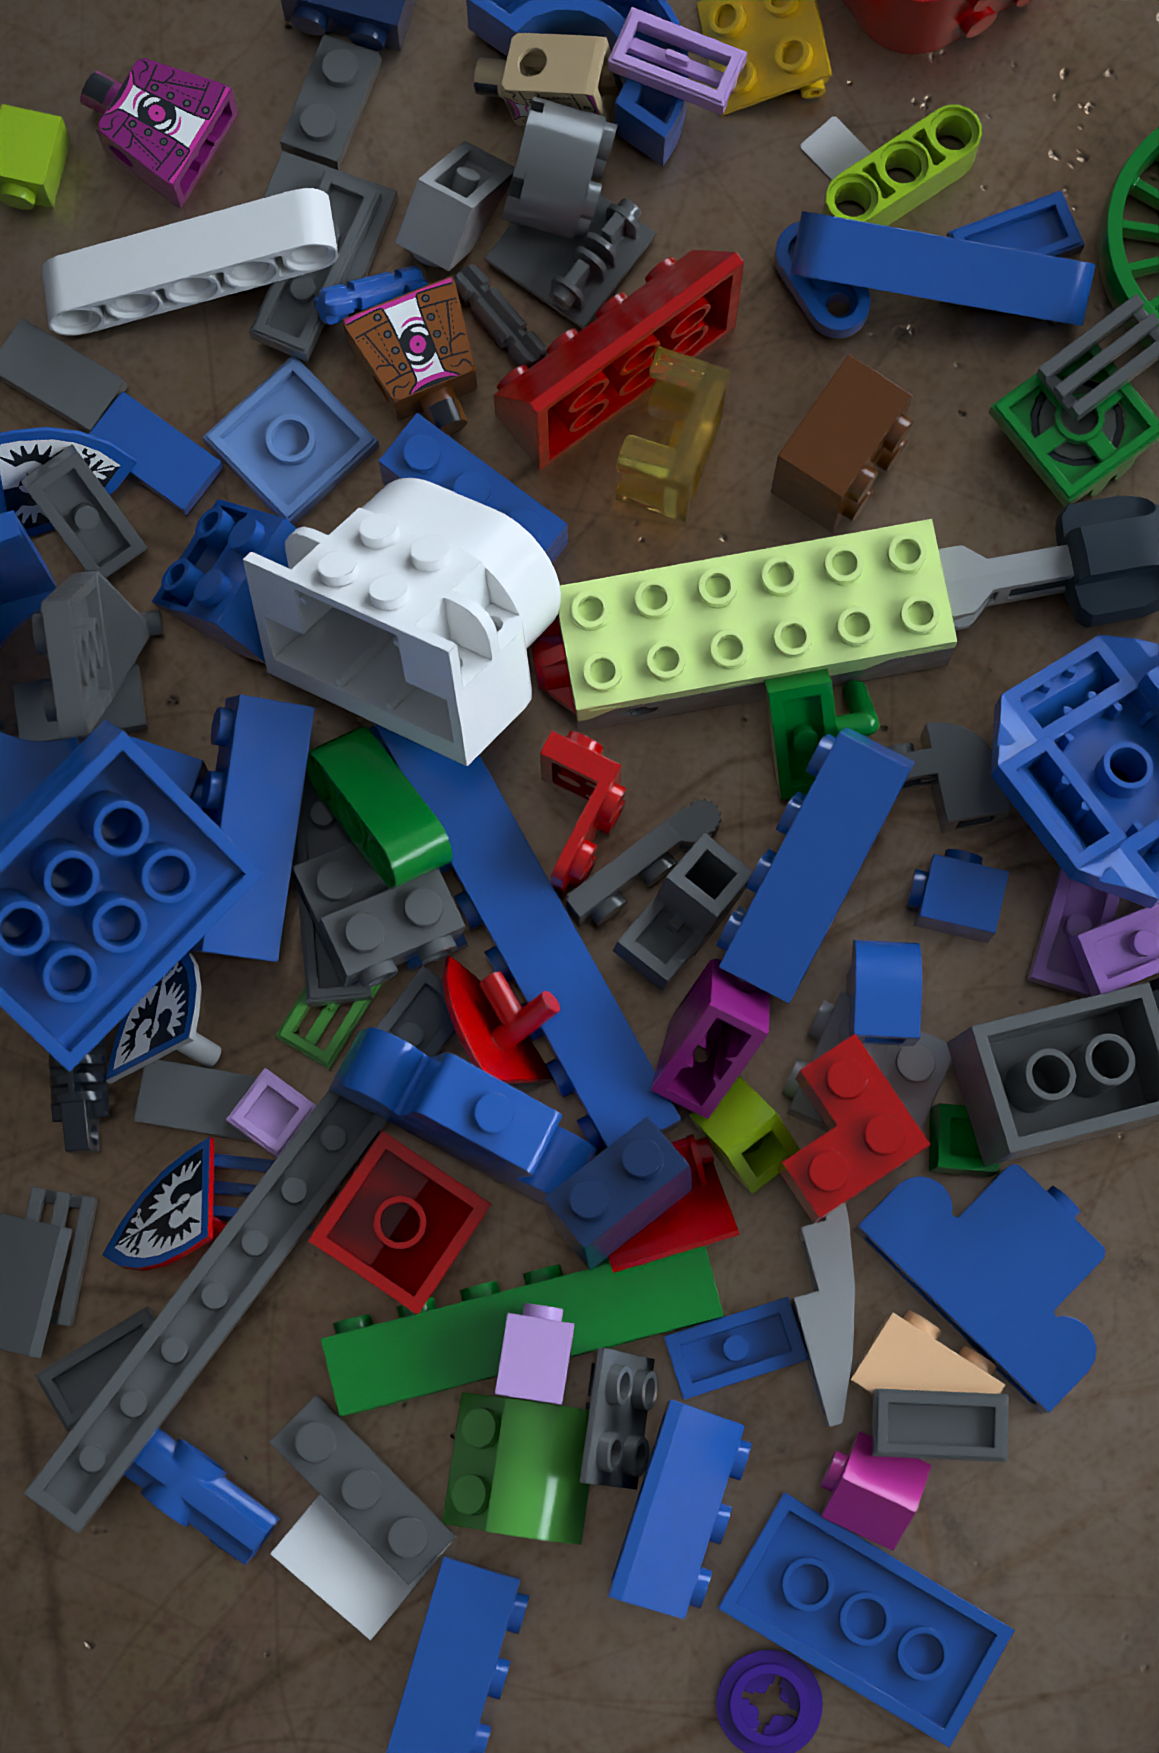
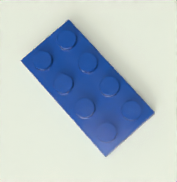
M783 1492L717 1608L950 1748L1015 1630L849 1530L822 1518V1514Z

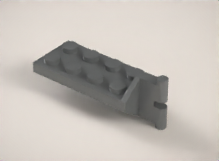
M98 570L72 573L41 602L40 613L33 614L32 616L36 651L38 655L44 654L49 660L51 671L50 681L42 682L44 712L47 722L58 721L60 739L88 736L116 696L150 636L163 634V620L160 609L138 612Z

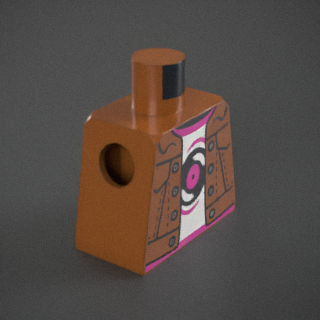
M452 276L342 319L346 340L351 351L397 420L423 412L426 420L448 436L458 432L468 424L458 397L474 391L477 388V378L459 296Z

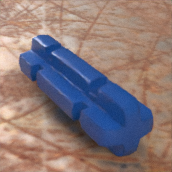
M407 266L395 269V276L391 272H384L348 281L347 287L343 284H336L322 288L319 296H316L314 299V307L319 312L323 323L333 325L343 322L342 319L427 286L428 283L423 279L420 268Z

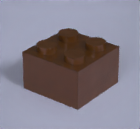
M848 354L778 454L771 493L832 533L843 517L853 522L873 492L870 487L879 473L876 469L880 467L888 472L907 444L908 440L904 438L914 421L906 416L913 395L854 356Z

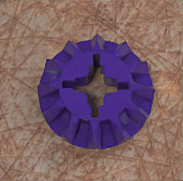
M757 1650L734 1661L719 1683L716 1712L720 1725L728 1739L744 1753H795L812 1739L818 1729L823 1710L822 1693L818 1681L812 1671L801 1660L787 1652ZM776 1675L781 1676L778 1684L780 1687L779 1699L788 1704V1708L797 1711L795 1716L787 1713L784 1716L773 1714L769 1722L764 1723L762 1732H758L757 1729L760 1723L758 1720L759 1709L754 1704H751L748 1698L742 1697L743 1691L751 1694L754 1691L765 1693L768 1690L769 1684L773 1685Z

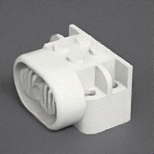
M402 478L387 484L368 503L354 511L329 535L308 527L297 528L285 541L289 568L253 552H250L243 558L267 673L465 766H468L530 702L532 686L526 649L552 624L558 615L561 605V589L556 571L543 548L527 530L502 512L439 485L417 478Z

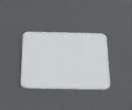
M831 117L801 143V149L831 180L871 153L837 117Z

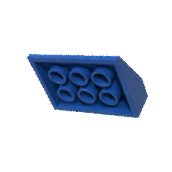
M106 719L0 824V1006L69 1072L264 875L263 871L122 729Z

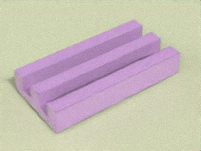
M631 7L608 59L607 70L723 116L730 93H733L737 84V77L742 72L746 63L747 52ZM635 32H641L727 66L725 72H721L689 59L684 54L671 49L665 50L634 37ZM626 53H630L647 61L653 62L655 64H658L680 74L686 75L688 77H691L693 79L716 87L717 90L700 84L698 82H695L693 80H690L688 78H685L683 76H680L678 74L667 71L665 69H662L660 67H657L655 65H652L650 63H647L645 61H642L640 59L629 56Z

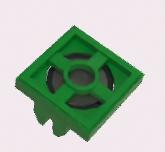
M1096 345L1059 373L1057 377L1062 382L1103 351V349ZM1111 362L1074 390L1072 395L1078 401L1119 369ZM1035 373L991 405L988 412L1063 506L1074 504L1086 494L1089 496L1099 494L1112 477L1116 481L1121 478L1134 464L1139 455L1159 441V418L1130 383H1127L1091 412L1075 422L1036 376L1037 373Z

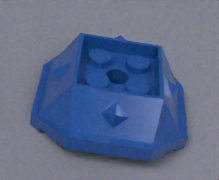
M1098 635L1001 694L994 705L991 776L1069 879L1150 909L1159 904V644L1136 638ZM1111 768L1123 772L1128 777L1130 783L1118 779L1113 774Z

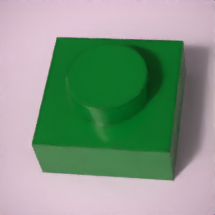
M938 1103L931 1107L929 1171L991 1177L999 1173V1164L984 1167L966 1106Z

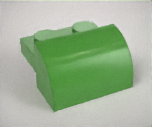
M462 1392L442 1522L447 1525L497 1534L581 1545L590 1484L581 1483L580 1476L590 1410Z

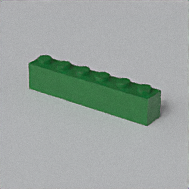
M706 1246L614 1273L612 1272L608 1257L591 1270L586 1269L563 1275L560 1264L524 1273L525 1286L500 1292L497 1281L475 1285L460 1290L462 1302L440 1308L436 1307L435 1299L431 1297L418 1315L404 1305L396 1307L399 1318L373 1325L371 1314L333 1323L335 1335L321 1338V1343L339 1416L347 1417L498 1377L508 1313L522 1315L524 1303L563 1309L562 1322L573 1323L575 1326L570 1358L598 1351V1347L611 1348L720 1319L724 1314Z

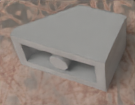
M463 141L418 179L395 243L411 251L413 256L421 263L431 267H442L450 271L472 251L508 190L515 167L467 141Z

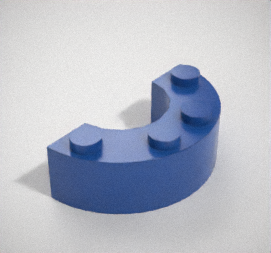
M466 0L468 29L506 56H508L511 39L517 33L606 37L612 52L631 7L681 26L673 9L666 0ZM635 32L634 37L665 50L671 49L688 56V51L641 32ZM626 53L629 56L640 59L642 61H645L647 63H650L652 65H655L657 67H660L662 69H665L667 71H670L672 73L678 74L689 79V77L686 75L680 74L678 72H675L653 62L647 61L630 53ZM621 76L624 85L615 101L614 124H617L616 134L658 164L664 166L679 141L684 126L687 101Z

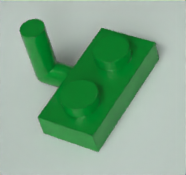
M828 669L764 680L776 784L781 800L792 798L798 791L805 795L808 794L816 777L805 771L823 736L826 737L829 734L837 738L839 732L846 727L864 736H870L879 728V718L865 683L860 680H852L844 685L842 695L849 714L838 716L835 714L833 686Z

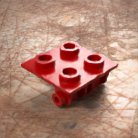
M691 1134L687 1135L686 1138L670 1142L690 1165L693 1190L608 1256L613 1273L740 1235L713 1163L714 1156L707 1137L695 1140L694 1135Z

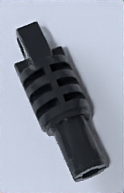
M105 1037L70 1072L49 1053L52 1122H62L65 1151L70 1154L100 1152V1118L110 1117L108 1082L105 1081L107 1076Z

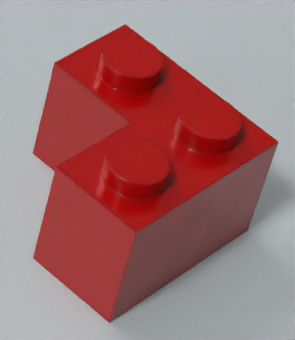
M856 1033L800 1069L795 1080L830 1131L784 1160L777 1170L815 1224L931 1145Z

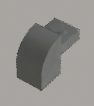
M926 723L920 736L923 750L915 751L913 743H901L887 747L915 761L901 791L931 785L941 834L1003 822L1010 812L1011 808L1008 797L991 776L992 749L973 731L952 723Z
M704 833L667 875L656 897L617 941L613 952L663 991L688 960L699 952L745 891L753 871Z

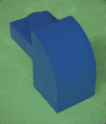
M853 940L852 966L846 978V993L851 995L849 1037L856 1033L862 1044L914 1046L918 1042L921 1032L922 958L919 943Z

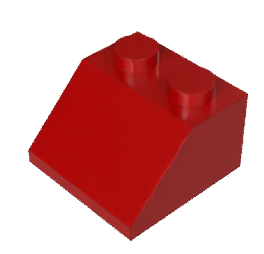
M382 1130L308 1241L418 1315L492 1204Z

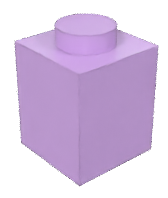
M524 1303L522 1315L508 1313L495 1390L496 1395L562 1406L575 1327L573 1323L562 1322L563 1309Z

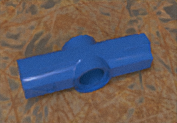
M160 1428L124 1474L142 1488L140 1492L142 1496L155 1507L185 1527L192 1525L207 1536L213 1544L244 1565H247L260 1550L281 1519L225 1477L227 1472L215 1461L181 1438L176 1441Z

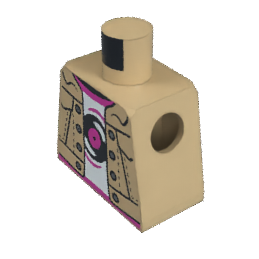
M517 33L511 39L507 60L480 57L474 74L475 93L504 98L514 123L521 128L526 127L533 96L605 116L606 122L614 124L615 101L623 87V83L619 74L607 70L611 49L607 38L600 36Z

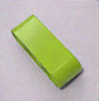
M946 105L929 114L838 174L829 183L822 214L889 226L963 177L971 169L982 137V125L978 116L971 109L962 105ZM944 135H952L958 137L965 147L959 150H949L944 148L937 138ZM893 168H904L914 175L915 180L909 183H898L888 176L887 171ZM843 201H855L863 206L866 212L857 217H849L842 214L836 205Z

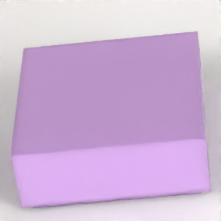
M264 1068L227 1117L226 1122L277 1159L317 1105L267 1068Z

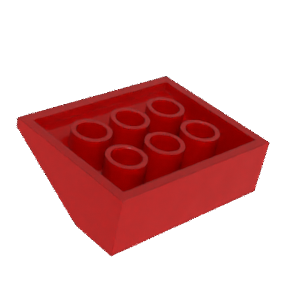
M691 250L677 261L674 257L666 258L647 274L645 285L628 297L625 293L615 295L597 311V320L579 333L576 329L564 332L549 345L546 350L548 355L531 368H528L526 365L518 366L503 377L497 385L498 392L493 395L495 415L539 471L735 328L744 261L737 252Z

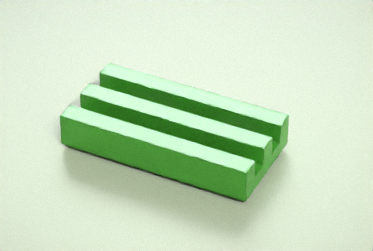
M385 982L371 987L373 1001L363 1000L354 1002L325 1051L317 1047L342 1004L335 1005L334 1003L324 1006L305 1039L295 1034L311 1008L307 1004L306 986L274 1037L331 1072Z

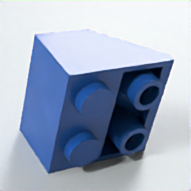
M217 499L213 507L207 510L197 522L195 535L180 558L172 563L164 573L161 582L162 586L151 602L230 651L266 664L243 558L250 552H253L289 568L285 541L297 528L283 517Z

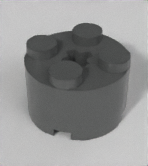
M533 96L501 219L574 239L575 234L585 237L590 222L593 219L602 186L601 183L590 180L591 177L602 178L614 141L617 124L606 122L605 116Z

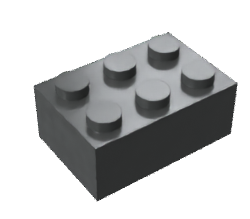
M1149 982L971 1026L947 1042L984 1167L1159 1122V1011Z

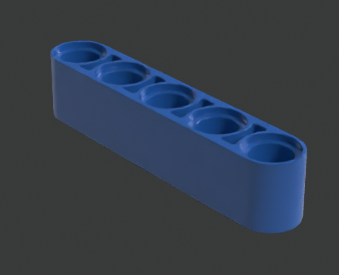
M802 211L790 274L1083 326L1096 264Z

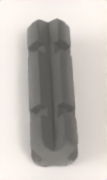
M471 264L455 275L453 279L456 284L459 300L464 306L471 305L470 308L473 310L471 314L501 349L508 348V357L516 367L526 365L528 368H531L547 356L546 345L534 331L527 332L525 327L527 323L497 288L490 289L488 284L490 280L478 266Z

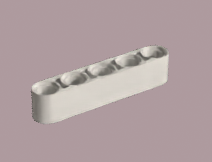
M313 188L291 190L50 258L41 268L49 328L61 335L77 336L329 267L336 262L339 256L329 196L324 191Z

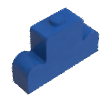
M368 1027L357 1033L329 1087L335 1093L545 1206L543 1197L590 1162L597 1151L586 1140L559 1127L558 1124L563 1115L454 1054L445 1052L429 1057L405 1040L374 1027Z
M1011 1164L999 1172L957 1217L952 1215L951 1197L943 1185L932 1178L922 1176L904 1180L892 1189L853 1231L969 1345L997 1366L996 1371L1040 1414L1050 1413L1088 1373L1095 1362L1097 1350L1094 1335L1087 1325L1073 1317H1057L1054 1311L1104 1259L1105 1248L1075 1219L1081 1212L1066 1194L1053 1185L1046 1191L1017 1164Z

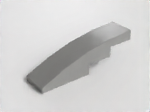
M846 1203L822 1218L821 1222L803 1226L797 1231L814 1292L790 1300L809 1359L806 1361L825 1427L843 1423L853 1359L855 1280Z

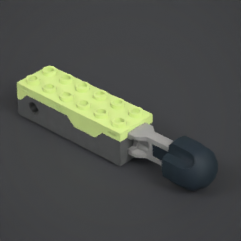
M1120 495L1064 506L1057 517L1055 525L1056 547L990 559L963 545L938 549L932 519L561 585V605L558 615L552 624L531 645L538 688L574 713L578 732L765 699L764 680L828 669L832 686H837L852 680L865 681L947 666L957 644L955 630L969 628L987 606L1064 593L1066 603L1070 605L1074 620L1085 628L1139 619L1159 611V505L1146 498Z

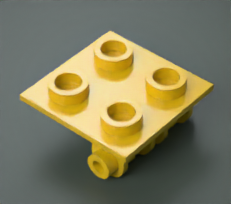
M702 0L697 2L703 35L747 52L746 63L742 72L737 77V84L733 93H730L723 116L795 89L800 90L801 96L806 99L816 98L825 93L824 84L828 82L832 72L817 0ZM708 59L709 67L725 72L727 66Z

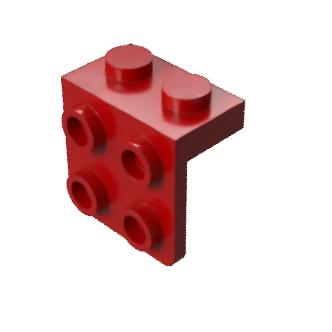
M551 730L540 751L541 779L587 802L551 873V885L557 896L564 899L570 887L577 888L589 878L597 860V856L594 854L598 845L593 842L599 831L610 835L626 803L623 798L627 788L620 785L621 764L601 755L604 750L602 745L588 736L575 731H569L567 737H564Z

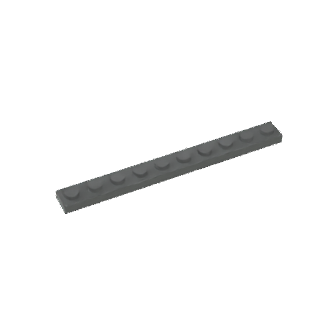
M423 965L376 1028L405 1040L429 1057L438 1055L455 1033L445 1001L443 980ZM330 1089L327 1091L24 1492L28 1498L78 1535L82 1532L387 1124V1120Z

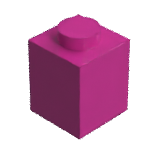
M859 1431L847 1455L836 1450L827 1466L820 1487L830 1491L821 1517L894 1551L916 1513L932 1465L918 1458L871 1456L872 1437Z

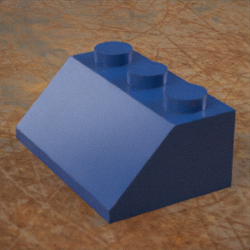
M674 1400L667 1402L607 1591L608 1597L681 1619H685L689 1606L701 1609L712 1574V1570L701 1567L708 1542L721 1544L732 1510V1506L721 1503L729 1477L741 1480L752 1446L751 1442L741 1439L745 1425Z

